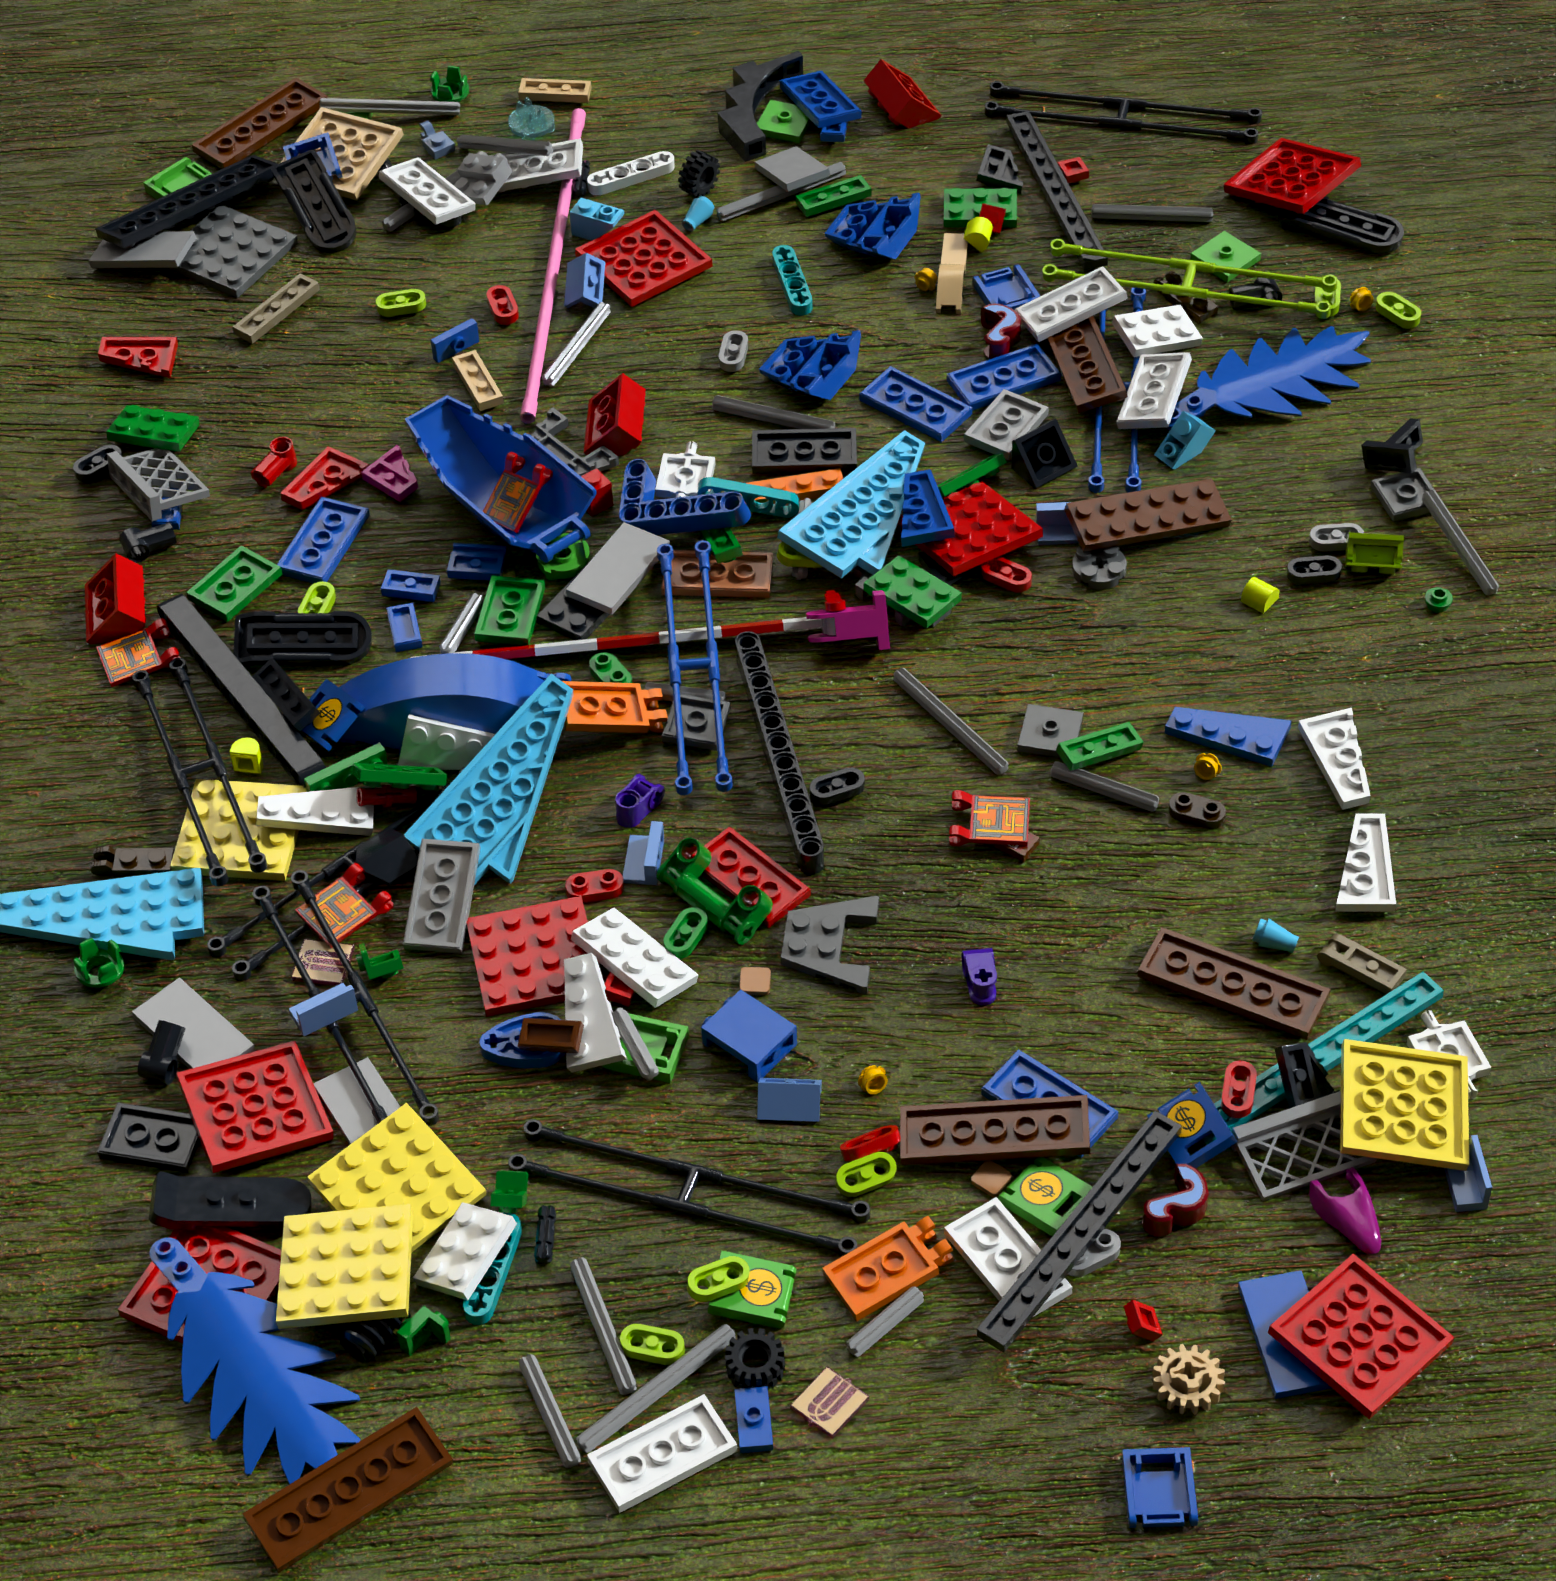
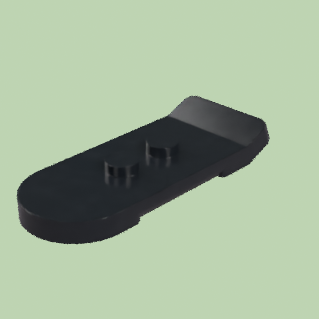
M315 150L304 152L271 168L275 180L310 243L317 250L327 253L340 252L353 243L356 237L354 218L347 209Z
M1327 196L1304 214L1284 209L1278 217L1281 228H1297L1373 253H1389L1398 249L1402 244L1404 228L1395 218L1330 200Z
M253 611L239 614L235 619L233 654L244 667L265 665L271 658L279 665H349L363 659L372 646V633L368 622L361 615L350 611H333L331 613Z
M159 1172L153 1181L149 1220L155 1225L171 1230H195L197 1227L262 1228L263 1230L280 1231L284 1227V1216L310 1214L312 1199L309 1189L303 1183L291 1178L184 1177Z

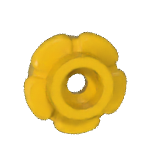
M923 268L914 276L915 283L919 289L933 291L936 288L935 284L938 282V277L933 270Z
M1366 287L1354 290L1350 296L1351 308H1356L1358 311H1365L1370 308L1374 300L1371 291Z
M1201 753L1196 757L1197 762L1194 764V771L1201 779L1210 780L1221 773L1222 765L1215 755Z
M875 1065L863 1069L858 1078V1085L869 1094L880 1093L888 1082L885 1069Z

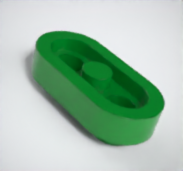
M602 652L595 654L590 659V673L597 682L632 683L631 674L614 655Z
M695 907L683 910L665 934L663 939L664 947L678 959L689 956L708 929L706 913Z

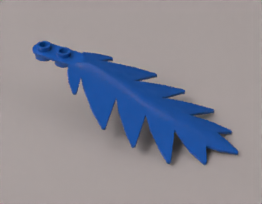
M1330 326L1318 333L1305 345L1297 328H1292L1282 342L1278 355L1263 338H1258L1249 356L1248 366L1233 349H1229L1220 360L1213 373L1212 380L1206 371H1201L1197 380L1198 390L1177 402L1169 427L1165 428L1170 431L1183 411L1199 418L1214 405L1231 414L1251 418L1252 414L1241 406L1276 414L1302 415L1300 410L1277 392L1330 405L1331 400L1304 379L1340 387L1359 388L1357 382L1329 365L1357 366L1370 364V358L1354 351L1370 333L1369 331H1360L1336 336L1334 327Z
M162 1238L151 1246L149 1254L152 1262L178 1291L171 1305L168 1318L167 1338L169 1341L175 1338L185 1322L181 1366L183 1401L185 1404L191 1401L218 1364L212 1396L210 1438L212 1441L218 1438L246 1399L243 1426V1455L245 1474L247 1476L252 1474L274 1430L276 1431L281 1465L289 1484L300 1478L305 1464L316 1469L337 1456L334 1444H356L361 1441L343 1423L313 1407L314 1405L360 1401L359 1395L331 1382L291 1370L335 1360V1353L286 1337L264 1334L282 1330L278 1329L276 1323L277 1304L243 1292L233 1291L253 1288L254 1282L252 1280L219 1272H209L206 1274L181 1243L174 1238Z

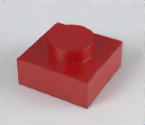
M1080 157L1057 162L1068 183L1089 178V170Z
M982 203L979 217L988 219L993 226L992 232L1000 234L1006 209Z
M610 972L605 982L607 1000L629 1007L635 991Z
M1131 1300L1123 1306L1127 1316V1326L1132 1334L1153 1342L1163 1335L1154 1307L1135 1300Z

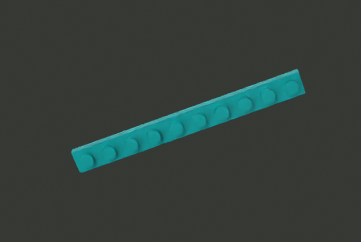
M1421 972L1308 1045L1314 1052L1316 1060L1323 1065L1326 1071H1329L1341 1063V1045L1344 1039L1373 1043L1442 999L1444 990L1425 972ZM1278 1063L1256 1077L1253 1107L1251 1113L1246 1117H1229L1221 1108V1099L1214 1103L1231 1132L1234 1127L1246 1124L1286 1098ZM1212 1132L1202 1140L1208 1145L1216 1140V1137Z

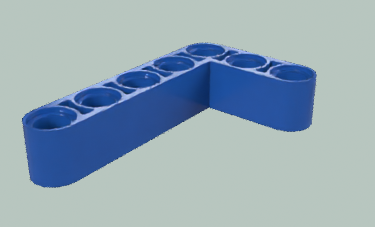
M634 459L625 468L619 509V518L622 523L625 522L655 535L739 527L746 524L751 517V511L741 494L733 491L654 500L656 478L643 459Z

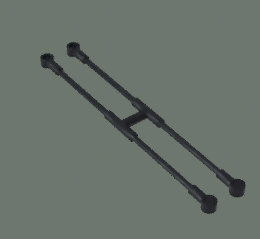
M994 81L990 84L991 96L1029 95L1103 103V105L1119 106L1117 117H1091L1002 106L994 101L985 103L984 111L987 117L1007 116L1029 111L1032 117L1099 123L1102 126L1121 128H1148L1225 136L1227 139L1244 140L1247 144L1257 143V129L1247 128L1245 131L1228 129L1226 131L1148 123L1137 119H1127L1128 108H1155L1230 116V118L1245 119L1252 124L1260 123L1262 119V110L1256 107L1249 110L1204 108L1147 102L1144 99L1113 96L1097 97L1021 89V87L1004 85L1000 81Z
M175 658L169 663L171 673L177 677L180 686L185 691L206 743L205 749L209 759L182 768L178 756L174 754L153 701V692L150 687L151 680L148 672L139 670L132 675L135 687L140 690L142 698L147 702L167 753V762L179 792L184 796L207 855L206 861L210 868L209 877L211 883L219 887L228 882V874L225 867L220 865L217 855L213 853L190 794L188 777L214 769L218 780L222 782L245 839V847L249 855L248 862L251 870L255 873L263 872L267 869L268 863L266 856L259 851L256 841L251 837L229 783V775L219 750L211 739L190 687L191 683L187 675L188 668L183 658Z
M452 781L443 786L441 791L375 836L389 828L396 830L430 807ZM362 841L322 868V872L309 880L310 887L324 878L331 877L344 867L348 869L352 864L356 863L357 847L365 842ZM413 848V850L415 851L416 855L419 854V851H417L415 848ZM363 871L362 873L366 877L365 880L353 888L360 895H363L382 881ZM297 890L292 891L273 904L275 909L279 910L301 895V893ZM264 911L241 927L237 926L224 936L211 938L207 943L209 954L215 958L222 957L226 953L228 946L243 937L246 931L267 918ZM304 923L289 933L290 941L310 929V927ZM279 940L265 951H259L246 961H236L232 966L234 978L238 981L248 980L251 977L252 970L268 960L270 955L285 946L282 940Z
M303 870L293 872L291 875L293 888L300 891L306 904H309L348 974L347 979L354 988L356 1002H361L367 1015L373 1019L411 1088L412 1097L420 1110V1118L428 1126L436 1124L439 1121L437 1107L434 1104H430L400 1055L378 1015L379 1010L358 972L352 968L316 903V896L310 887L307 872ZM266 886L256 887L252 893L254 902L257 906L262 907L268 920L272 921L309 990V997L312 998L320 994L319 988H316L278 919V912L271 901L270 889ZM337 1021L327 1025L326 1028L334 1036L372 1107L374 1118L377 1123H380L388 1116L384 1108L379 1106L339 1032L340 1027ZM428 1113H433L431 1116H425Z
M536 1119L528 1120L524 1124L525 1138L529 1141L535 1142L544 1139L556 1143L566 1142L666 1167L668 1171L687 1175L678 1198L661 1194L651 1195L549 1169V1166L527 1161L526 1157L522 1154H514L508 1160L510 1171L527 1172L528 1174L543 1178L548 1176L651 1202L653 1206L705 1219L710 1217L816 1244V1247L838 1252L840 1257L857 1248V1241L854 1238L843 1237L842 1239H836L824 1235L814 1236L711 1210L708 1206L690 1202L698 1179L718 1183L726 1182L829 1208V1211L851 1216L856 1223H866L870 1219V1206L865 1201H856L852 1204L836 1199L827 1200L726 1175L720 1170L672 1158L666 1160L566 1135L563 1131L543 1127L541 1122ZM532 1129H537L535 1132H530ZM518 1163H519V1164H522L521 1166H518V1167L514 1166L515 1164H518ZM862 1210L865 1211V1213L859 1214L857 1213V1211ZM846 1246L852 1247V1249L845 1250L843 1248Z

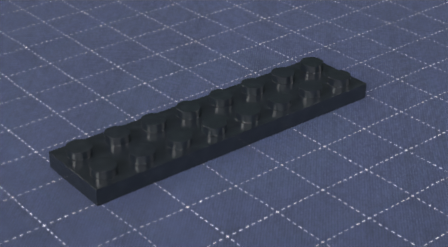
M251 155L95 228L97 237L124 249L131 248L136 245V242L152 238L163 229H171L176 226V223L192 219L203 210H211L222 201L232 200L235 198V195L241 192L251 191L255 188L254 186L260 183L272 181L274 176L271 168L278 163Z

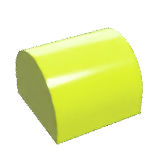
M984 217L971 219L967 223L963 238L977 250L983 252L989 245L993 230L992 223Z
M1253 577L1243 589L1241 602L1264 614L1279 599V589Z
M241 738L235 741L230 749L234 771L261 774L263 761L258 742L253 738Z

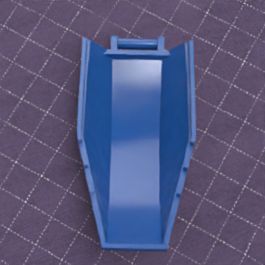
M448 395L405 418L406 426L445 488L488 531L506 544L520 550L536 553L542 561L548 563L553 560V555L580 539L584 541L591 536L589 528L581 519L597 494L596 489L530 434L524 433L522 436L512 431V426L507 423L501 426L493 422L492 416L486 413L482 417L474 413L471 406ZM509 452H514L525 459L523 468L515 473L532 481L533 469L537 464H542L553 472L552 478L540 489L518 533L498 525L483 512L505 469V460ZM566 531H573L568 535L562 537L561 539L557 540L556 542L552 543L551 545H545L546 543L550 542L551 540L555 539L556 537L560 536Z
M469 653L427 655L382 665L351 679L339 687L362 704L365 709L361 712L353 706L350 708L358 717L337 742L357 745L358 741L373 745L381 743L384 747L398 749L400 754L409 715L496 734L550 674L537 671L514 661ZM566 673L553 674L561 681H571V676Z

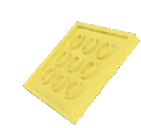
M196 779L191 797L213 853L217 855L220 865L225 867L228 877L286 881L299 830L256 826L258 797L307 792L306 788L300 785L229 781L251 837L256 841L259 851L266 856L268 863L265 871L255 873L250 868L248 862L249 855L245 847L246 842L222 782L219 780ZM187 807L171 861V870L201 868L202 875L209 876L210 868L206 861L207 855Z
M1344 1039L1341 1045L1340 1153L1466 1171L1469 1166L1468 1056Z
M407 1103L307 1176L308 1183L333 1211L411 1204L413 1209L411 1253L446 1227L462 1202L474 1205L486 1196V1189Z
M411 1204L284 1216L276 1312L278 1329L408 1317L413 1209Z

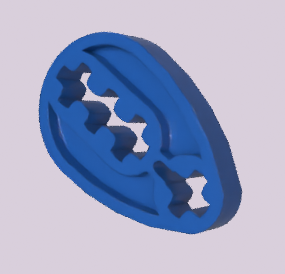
M545 1012L521 1015L506 1020L491 1028L480 1038L481 1054L485 1059L514 1068L548 1067L560 1061L566 1054L561 1052L520 1050L518 1047L523 1018L561 1020L557 1016ZM491 1043H497V1048H491Z

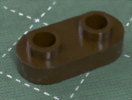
M1187 792L1176 793L1169 800V814L1175 820L1206 829H1217L1225 822L1226 808L1219 801Z

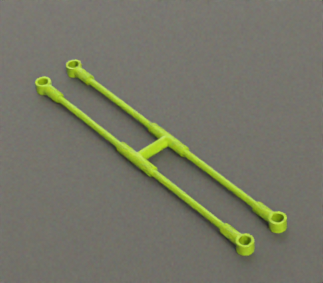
M1054 239L1050 243V250L1053 256H1062L1063 254L1081 256L1086 254L1169 265L1170 268L1185 269L1186 272L1182 286L1115 279L1121 286L1162 291L1165 294L1202 299L1216 298L1297 309L1298 312L1313 313L1318 318L1325 319L1331 314V304L1328 301H1319L1317 304L1300 301L1294 303L1208 291V289L1192 287L1196 271L1208 273L1222 272L1304 283L1307 286L1320 287L1328 293L1334 292L1337 289V277L1334 275H1325L1324 277L1305 275V277L1217 266L1215 263L1187 259H1164L1083 248L1080 245L1065 244L1062 239ZM1047 264L1042 269L1043 279L1047 282H1053L1056 279L1073 281L1085 275L1077 274L1075 271L1057 269L1053 264Z

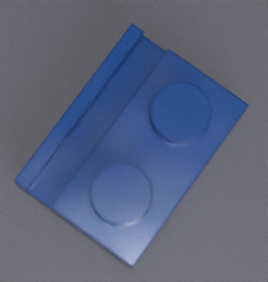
M454 543L447 567L448 578L490 581L491 576H502L505 557H507V547Z

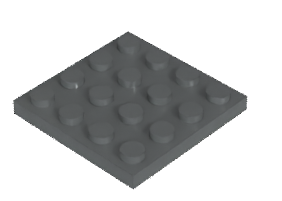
M220 204L191 230L194 231L196 240L180 265L176 268L167 269L238 298L298 243L297 235Z

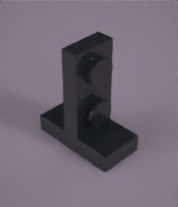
M1410 418L1386 442L1366 440L1361 445L1365 469L1413 473L1417 469L1414 451L1423 443L1420 419Z

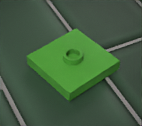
M770 100L757 125L766 137L800 143L811 120L795 104Z
M1223 231L1193 251L1190 260L1215 263L1217 266L1248 269L1261 260V253L1226 231ZM1222 272L1212 273L1227 283L1238 276L1237 274Z

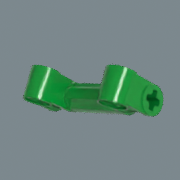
M694 838L683 839L669 858L659 867L656 874L657 880L661 883H667L673 888V892L692 907L703 910L708 920L720 930L728 931L735 937V941L738 944L743 945L753 937L760 924L770 914L773 907L772 899L758 887L748 885L740 890L731 904L698 879L711 862V852ZM697 850L696 855L691 858L692 853ZM759 897L757 904L751 907L753 900Z

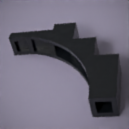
M799 51L760 65L750 61L733 67V87L725 90L726 110L718 112V130L745 162L766 155V135L758 127L754 115L765 96L780 84L779 80L803 75V55Z

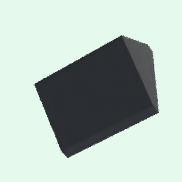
M1053 419L1012 441L1011 468L1034 489L1078 466L1057 419Z

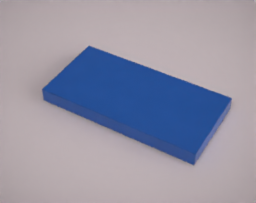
M823 71L779 80L780 89L818 128L862 118V111Z
M1037 343L948 373L946 381L963 403L976 410L990 405L1003 389L1020 395L1061 381V373Z
M891 366L859 393L860 401L940 442H943L972 415L973 407Z
M321 497L277 563L281 567L282 576L313 584L322 581L327 582L370 516L369 508Z
M1019 1049L981 1088V1095L990 1101L1087 1095L1090 1148L1118 1118L1119 1111Z
M1302 1271L1240 1281L1238 1283V1290L1275 1399L1331 1389L1332 1387L1268 1334L1270 1325L1309 1292Z

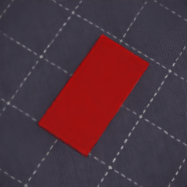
M730 826L704 845L711 852L712 857L709 866L701 875L732 900L736 898L743 887L748 885L758 887L772 899V910L762 922L768 928L788 914V911L793 910L811 896V889ZM697 851L691 855V858L696 855ZM759 897L753 900L751 907L757 904Z

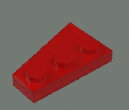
M102 337L98 357L100 362L171 378L178 341L177 337Z
M328 446L280 493L281 500L303 510L318 502L321 497H327L361 478V472L370 464Z

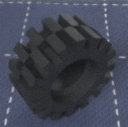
M696 150V152L691 153V157L687 156L686 164H682L683 170L679 171L681 177L678 178V182L680 183L679 188L682 191L698 198L699 196L705 197V194L708 195L710 193V188L713 189L715 187L713 183L718 181L716 176L720 174L718 169L720 163H718L719 160L703 151Z
M753 1328L748 1329V1335L746 1336L743 1331L737 1333L738 1340L732 1337L729 1341L730 1346H726L725 1349L728 1378H731V1382L735 1387L740 1383V1389L768 1386V1384L774 1388L777 1385V1379L781 1380L783 1371H785L784 1347H782L780 1339L775 1340V1334L772 1332L765 1336V1329L759 1328L758 1334H754ZM753 1353L763 1354L768 1359L765 1365L758 1368L747 1367L742 1361L745 1356Z

